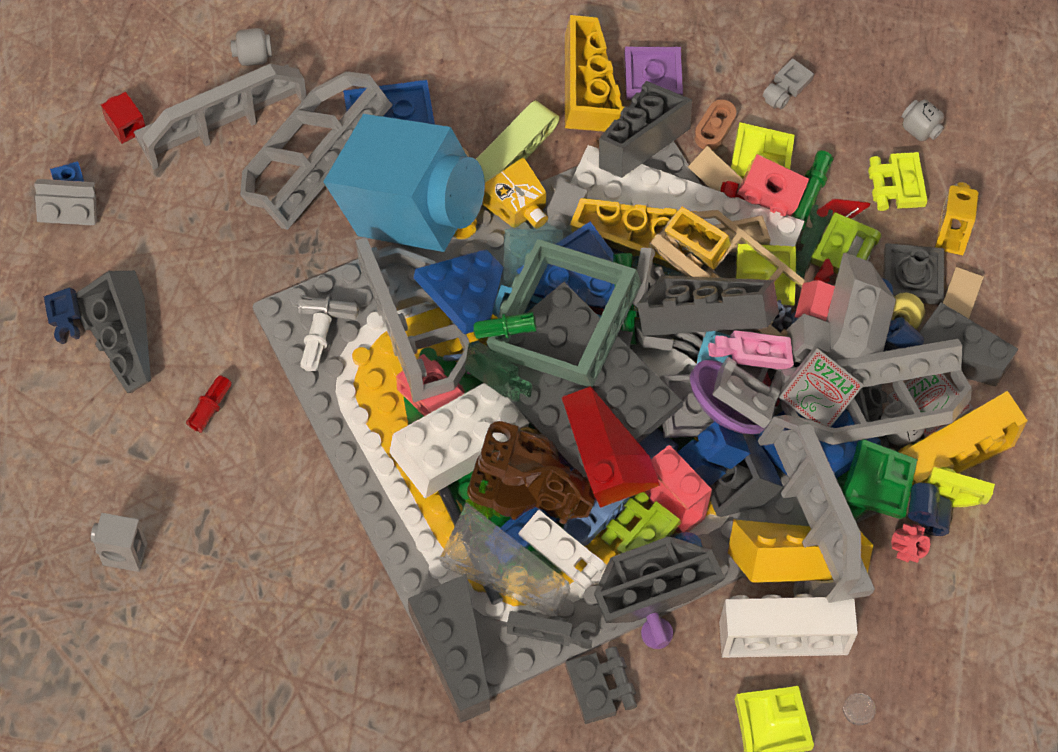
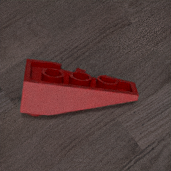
M591 386L561 397L588 480L600 508L660 486L650 456Z

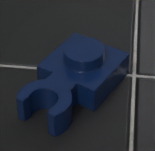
M69 287L43 296L48 323L54 327L57 326L54 331L56 341L65 344V334L67 331H70L72 338L80 339V330L73 323V320L81 318L76 291Z

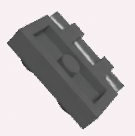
M616 646L605 650L608 659L606 663L600 664L596 653L565 662V667L585 724L615 716L616 709L613 703L618 701L623 702L625 710H632L637 707L634 698L636 694L634 685L628 681L625 672L627 668L624 657H620ZM613 674L617 685L616 689H608L605 676Z

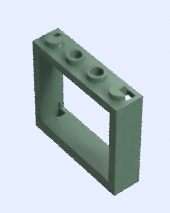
M537 239L531 253L526 254L525 265L521 273L517 274L514 278L508 300H504L500 307L499 318H502V314L505 313L506 316L525 312L548 264L616 284L578 366L509 344L508 342L512 335H509V338H505V335L489 337L487 344L492 354L502 359L593 388L642 284L638 272L631 267Z

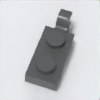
M528 610L510 611L507 621V634L569 646L571 643L583 649L592 648L593 640L585 639L581 634L583 632L595 633L596 625L592 622H582L578 626L573 627V624L567 623V620L557 616H550L549 618L538 617L535 613Z

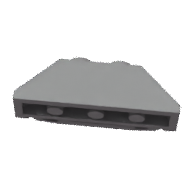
M843 253L826 320V322L830 323V353L827 356L832 360L855 358L883 352L896 301L873 264L848 253Z

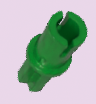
M534 312L506 316L505 313L502 314V318L474 323V334L478 339L505 335V338H509V335L537 331Z

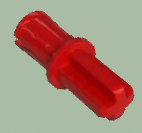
M219 375L205 396H199L197 407L186 420V424L191 429L199 433L204 431L214 413L219 412V404L231 387L232 382L226 377Z

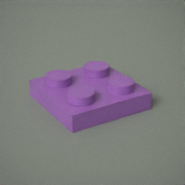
M625 47L626 100H632L636 92L640 93L645 81L683 96L681 47Z

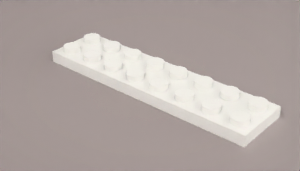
M589 145L570 184L588 190L587 199L619 202V204L634 206L635 204L646 205L647 207L659 209L672 208L677 209V211H679L681 206L689 211L697 212L719 210L731 221L763 215L771 239L770 245L796 246L805 222L788 215L785 217L781 216L780 212L776 211L773 213L766 207L751 204L737 197L735 199L729 198L723 192L643 164L623 178L614 176L599 168V149ZM715 218L704 219L712 225L721 224ZM737 252L728 253V254L733 255V256L736 257Z

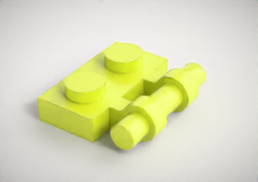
M919 152L890 154L889 164H881V158L878 156L869 159L870 167L868 173L874 185L872 196L873 201L877 202L879 211L889 209V199L896 200L897 209L926 207L927 195ZM892 177L893 186H885L884 178Z

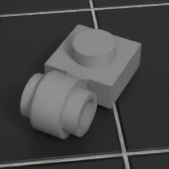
M792 58L775 75L774 82L777 84L771 83L765 89L762 95L765 98V102L774 109L777 107L780 110L783 109L791 97L787 93L789 92L796 97L813 80L814 73Z

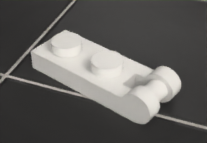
M540 510L533 515L518 533L521 538L585 590L592 584L591 579L597 572L601 573L607 566L599 557L591 553ZM583 559L587 565L580 572L575 566Z

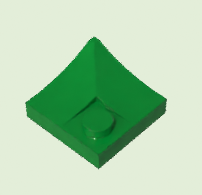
M865 439L858 441L853 461L842 489L847 504L897 519L905 518L917 459Z

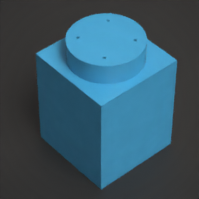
M369 114L362 115L323 181L357 236L445 252L457 228H466L475 220L482 206L485 190V180L481 165L476 159L467 157L451 127Z

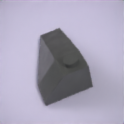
M135 270L108 271L76 293L81 317L79 319L85 330H90L96 338L95 345L98 350L104 351L110 359V368L126 392L132 393L151 381L145 298Z

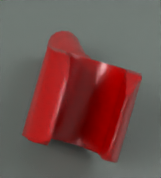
M732 181L722 182L720 192L725 193L729 198L735 199L737 197L745 200L744 197L737 194L738 183Z

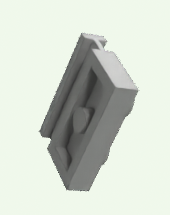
M36 180L34 187L36 188L37 222L79 225L96 224L95 182Z

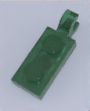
M816 204L812 207L810 213V221L813 224L812 228H805L800 243L804 244L802 251L796 250V274L803 279L806 277L812 257L833 216V210H829L825 217L818 216L817 210L819 205Z
M478 340L468 343L465 364L467 372L505 398L509 397L515 402L519 401L520 393L526 397H531L533 386L530 382L518 377V367Z

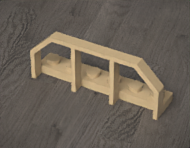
M719 210L692 212L702 219H717L735 234L730 241V248L719 264L741 239L777 268L769 280H774L775 282L784 273L801 288L803 283H806L803 278ZM672 219L650 242L648 248H653L655 252L686 277L721 278L711 268H708L706 272L702 270L703 263L689 253L685 256L677 249L680 245L665 232ZM772 323L763 329L752 328L755 333L787 337L786 330L783 329L780 333L772 326Z

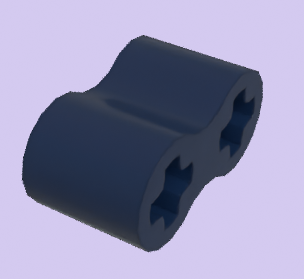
M896 318L890 322L883 352L923 345L924 337L904 318Z
M916 483L911 488L908 517L926 528L924 532L932 536H945L949 534L952 501L942 497L939 494V488L935 485Z

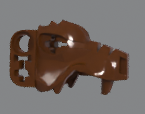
M496 421L490 424L467 489V494L474 503L493 508L497 513L505 517H511L513 520L518 519L523 513L535 507L544 510L552 517L559 518L562 524H566L572 518H586L589 516L595 501L590 482L587 477H582L578 470L570 471L569 466L560 463L559 452L551 440L542 434L519 430V426L507 422ZM502 433L508 440L505 442L498 441L492 434ZM482 480L488 481L485 494L479 492Z

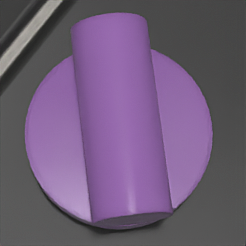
M658 613L648 615L646 617L647 621L643 624L641 630L642 640L650 648L662 649L671 642L673 629L668 621L659 617Z

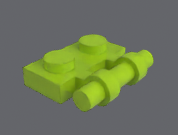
M642 492L633 499H628L624 504L625 509L617 519H612L607 524V530L601 536V539L609 546L617 537L622 539L623 541L616 548L617 552L622 554L671 536L681 524V520L657 501L649 510L644 508L643 506L649 500V497ZM634 516L639 517L641 520L631 532L625 528Z

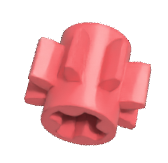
M904 523L903 528H899L894 532L891 543L892 549L899 551L897 559L905 562L911 560L918 563L920 558L928 554L930 550V537L923 535L926 528L916 524L911 526Z

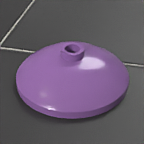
M704 360L692 369L690 374L692 392L703 411L713 421L727 429L742 434H757L765 430L712 395L718 371L723 363Z

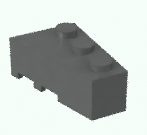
M942 302L919 332L924 337L923 345L959 339L963 345L961 371L966 379L995 387L1011 366L1018 351V348Z

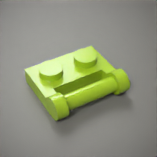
M834 212L812 257L811 263L821 267L824 260L829 258L834 273L838 274L843 253L849 252L856 236L863 239L856 257L867 261L874 245L879 243L882 237L881 233L874 228Z

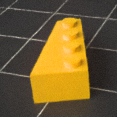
M570 15L566 28L565 128L605 132L614 120H618L621 117V111L624 108L621 104V93L613 77L612 63L608 60L606 43L597 17Z
M581 198L571 220L570 227L573 233L591 221L609 247L624 253H632V256L639 258L641 248H648L654 237L663 230L678 211L672 208L659 209L647 207L646 205L635 204L634 206L619 204V202ZM689 226L685 228L682 235H686L688 233ZM679 247L677 248V249H678L681 253H683L685 256L688 255L687 253H685L684 251H682ZM655 252L652 260L653 264L681 274L678 269Z
M1006 391L939 431L931 433L920 442L904 446L898 452L917 459L912 485L927 483L933 467H947L959 474L1014 447L1028 420L1009 392Z
M733 519L728 554L751 582L833 580L819 546L804 547L802 543L811 531L810 526ZM861 532V559L868 573L873 544Z

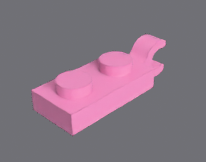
M735 330L730 335V338L716 336L715 344H708L709 356L724 357L732 355V359L741 365L774 369H788L794 365L791 337Z

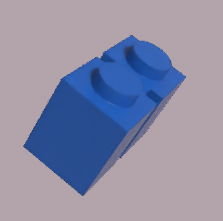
M716 422L712 423L697 436L699 441L692 440L677 452L709 487L727 473L724 467L732 469L751 454L742 433L727 429Z

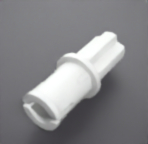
M315 313L313 315L309 334L304 337L306 345L300 366L308 372L318 369L322 351L328 345L326 337L332 318L324 313Z

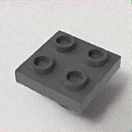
M886 243L884 247L883 278L891 283L893 296L907 292L916 295L922 303L939 305L943 302L944 248Z

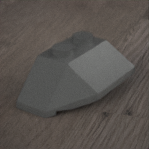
M669 536L611 557L594 592V596L606 623L635 622L646 618L652 613H659L692 601L723 581L725 577L712 549L702 548Z

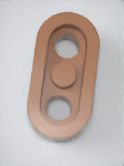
M716 100L709 106L695 130V143L700 148L705 149L708 146L715 150L722 144L736 119L737 111L731 102ZM718 116H723L725 119H720Z

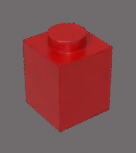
M126 92L113 96L101 104L105 121L121 144L135 138L134 131L145 127L143 115Z

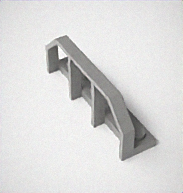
M268 64L165 109L154 123L134 131L135 138L154 170L158 168L157 154L198 136L206 147L210 145L208 132L246 116L250 125L253 126L257 124L255 111L293 94H297L302 102L307 96L305 80L299 69L291 68L288 64L285 66Z
M346 71L312 89L242 171L241 197L248 205L264 208L282 229L288 230L325 186L324 179L362 115L369 114L383 117L392 107V103L369 74ZM351 86L367 88L339 121L334 115L314 112L322 101ZM302 124L331 128L332 130L308 158L303 153L282 149ZM271 161L300 166L271 201L266 195L255 193L256 178Z
M367 237L355 240L360 270L365 274L376 302L377 313L383 319L392 342L393 353L398 357L409 384L413 403L455 390L473 357V349L467 335L463 334L452 322V325L407 337L405 331L408 330L405 316L403 313L398 314L397 311L433 299L424 289L396 296L394 291H388L387 287L390 286L386 270H380V267L397 262L416 269L435 264L436 262L400 248L378 253L376 247L371 248ZM458 337L464 352L449 377L423 385L422 377L427 376L423 360H417L414 354L417 353L418 349Z
M953 339L855 358L833 360L864 385L863 387L893 382V388L908 414L906 416L867 422L853 398L846 408L855 425L831 428L799 417L796 410L781 399L782 409L785 415L811 423L818 440L831 445L951 424L971 401L972 387L961 371L963 345L959 339ZM798 367L781 370V389ZM951 372V378L960 394L948 408L921 413L903 380Z
M790 415L774 416L758 439L760 446L774 444L790 480L781 492L783 499L790 497L798 498L811 528V531L802 543L804 547L819 546L836 586L826 597L828 603L870 596L875 588L861 559V532L812 424Z

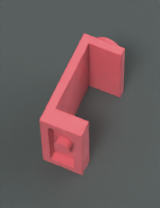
M668 445L651 459L660 486L644 491V493L649 497L648 502L651 505L657 501L681 520V524L676 529L678 534L690 532L705 520L712 489Z

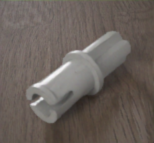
M301 295L298 303V313L305 315L324 313L330 317L355 320L359 314V305L351 302L332 300L331 296L315 298Z

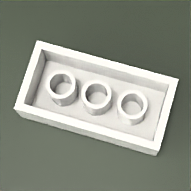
M490 379L395 432L392 436L389 453L423 497L427 498L473 471L490 424L496 421H503L519 426L518 429L520 430L523 427H528L529 422ZM502 433L492 434L498 441L505 442L508 440Z
M799 594L794 596V598L766 595L762 599H749L745 595L733 596L730 599H725L719 621L722 658L848 655L858 634L854 599L828 603L826 597L813 598L810 594Z

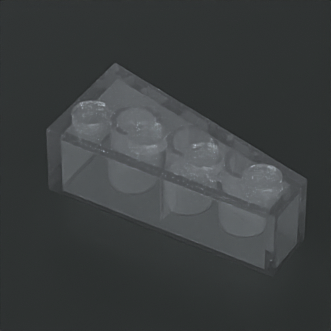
M466 502L439 558L442 567L461 576L467 574V578L551 616L558 617L571 590L569 582Z

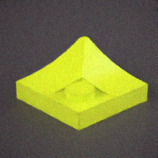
M739 122L730 167L741 178H744L749 164L758 154L790 170L795 135Z
M737 244L735 278L769 280L777 268L748 244ZM762 245L796 273V246ZM782 273L774 282L777 301L781 300L782 305H795V282Z
M933 467L927 480L928 484L939 488V494L942 497L952 501V507L986 505L993 495L995 484L958 474L953 469L947 467Z
M799 686L736 694L734 700L741 728L744 752H805L813 749L814 742Z

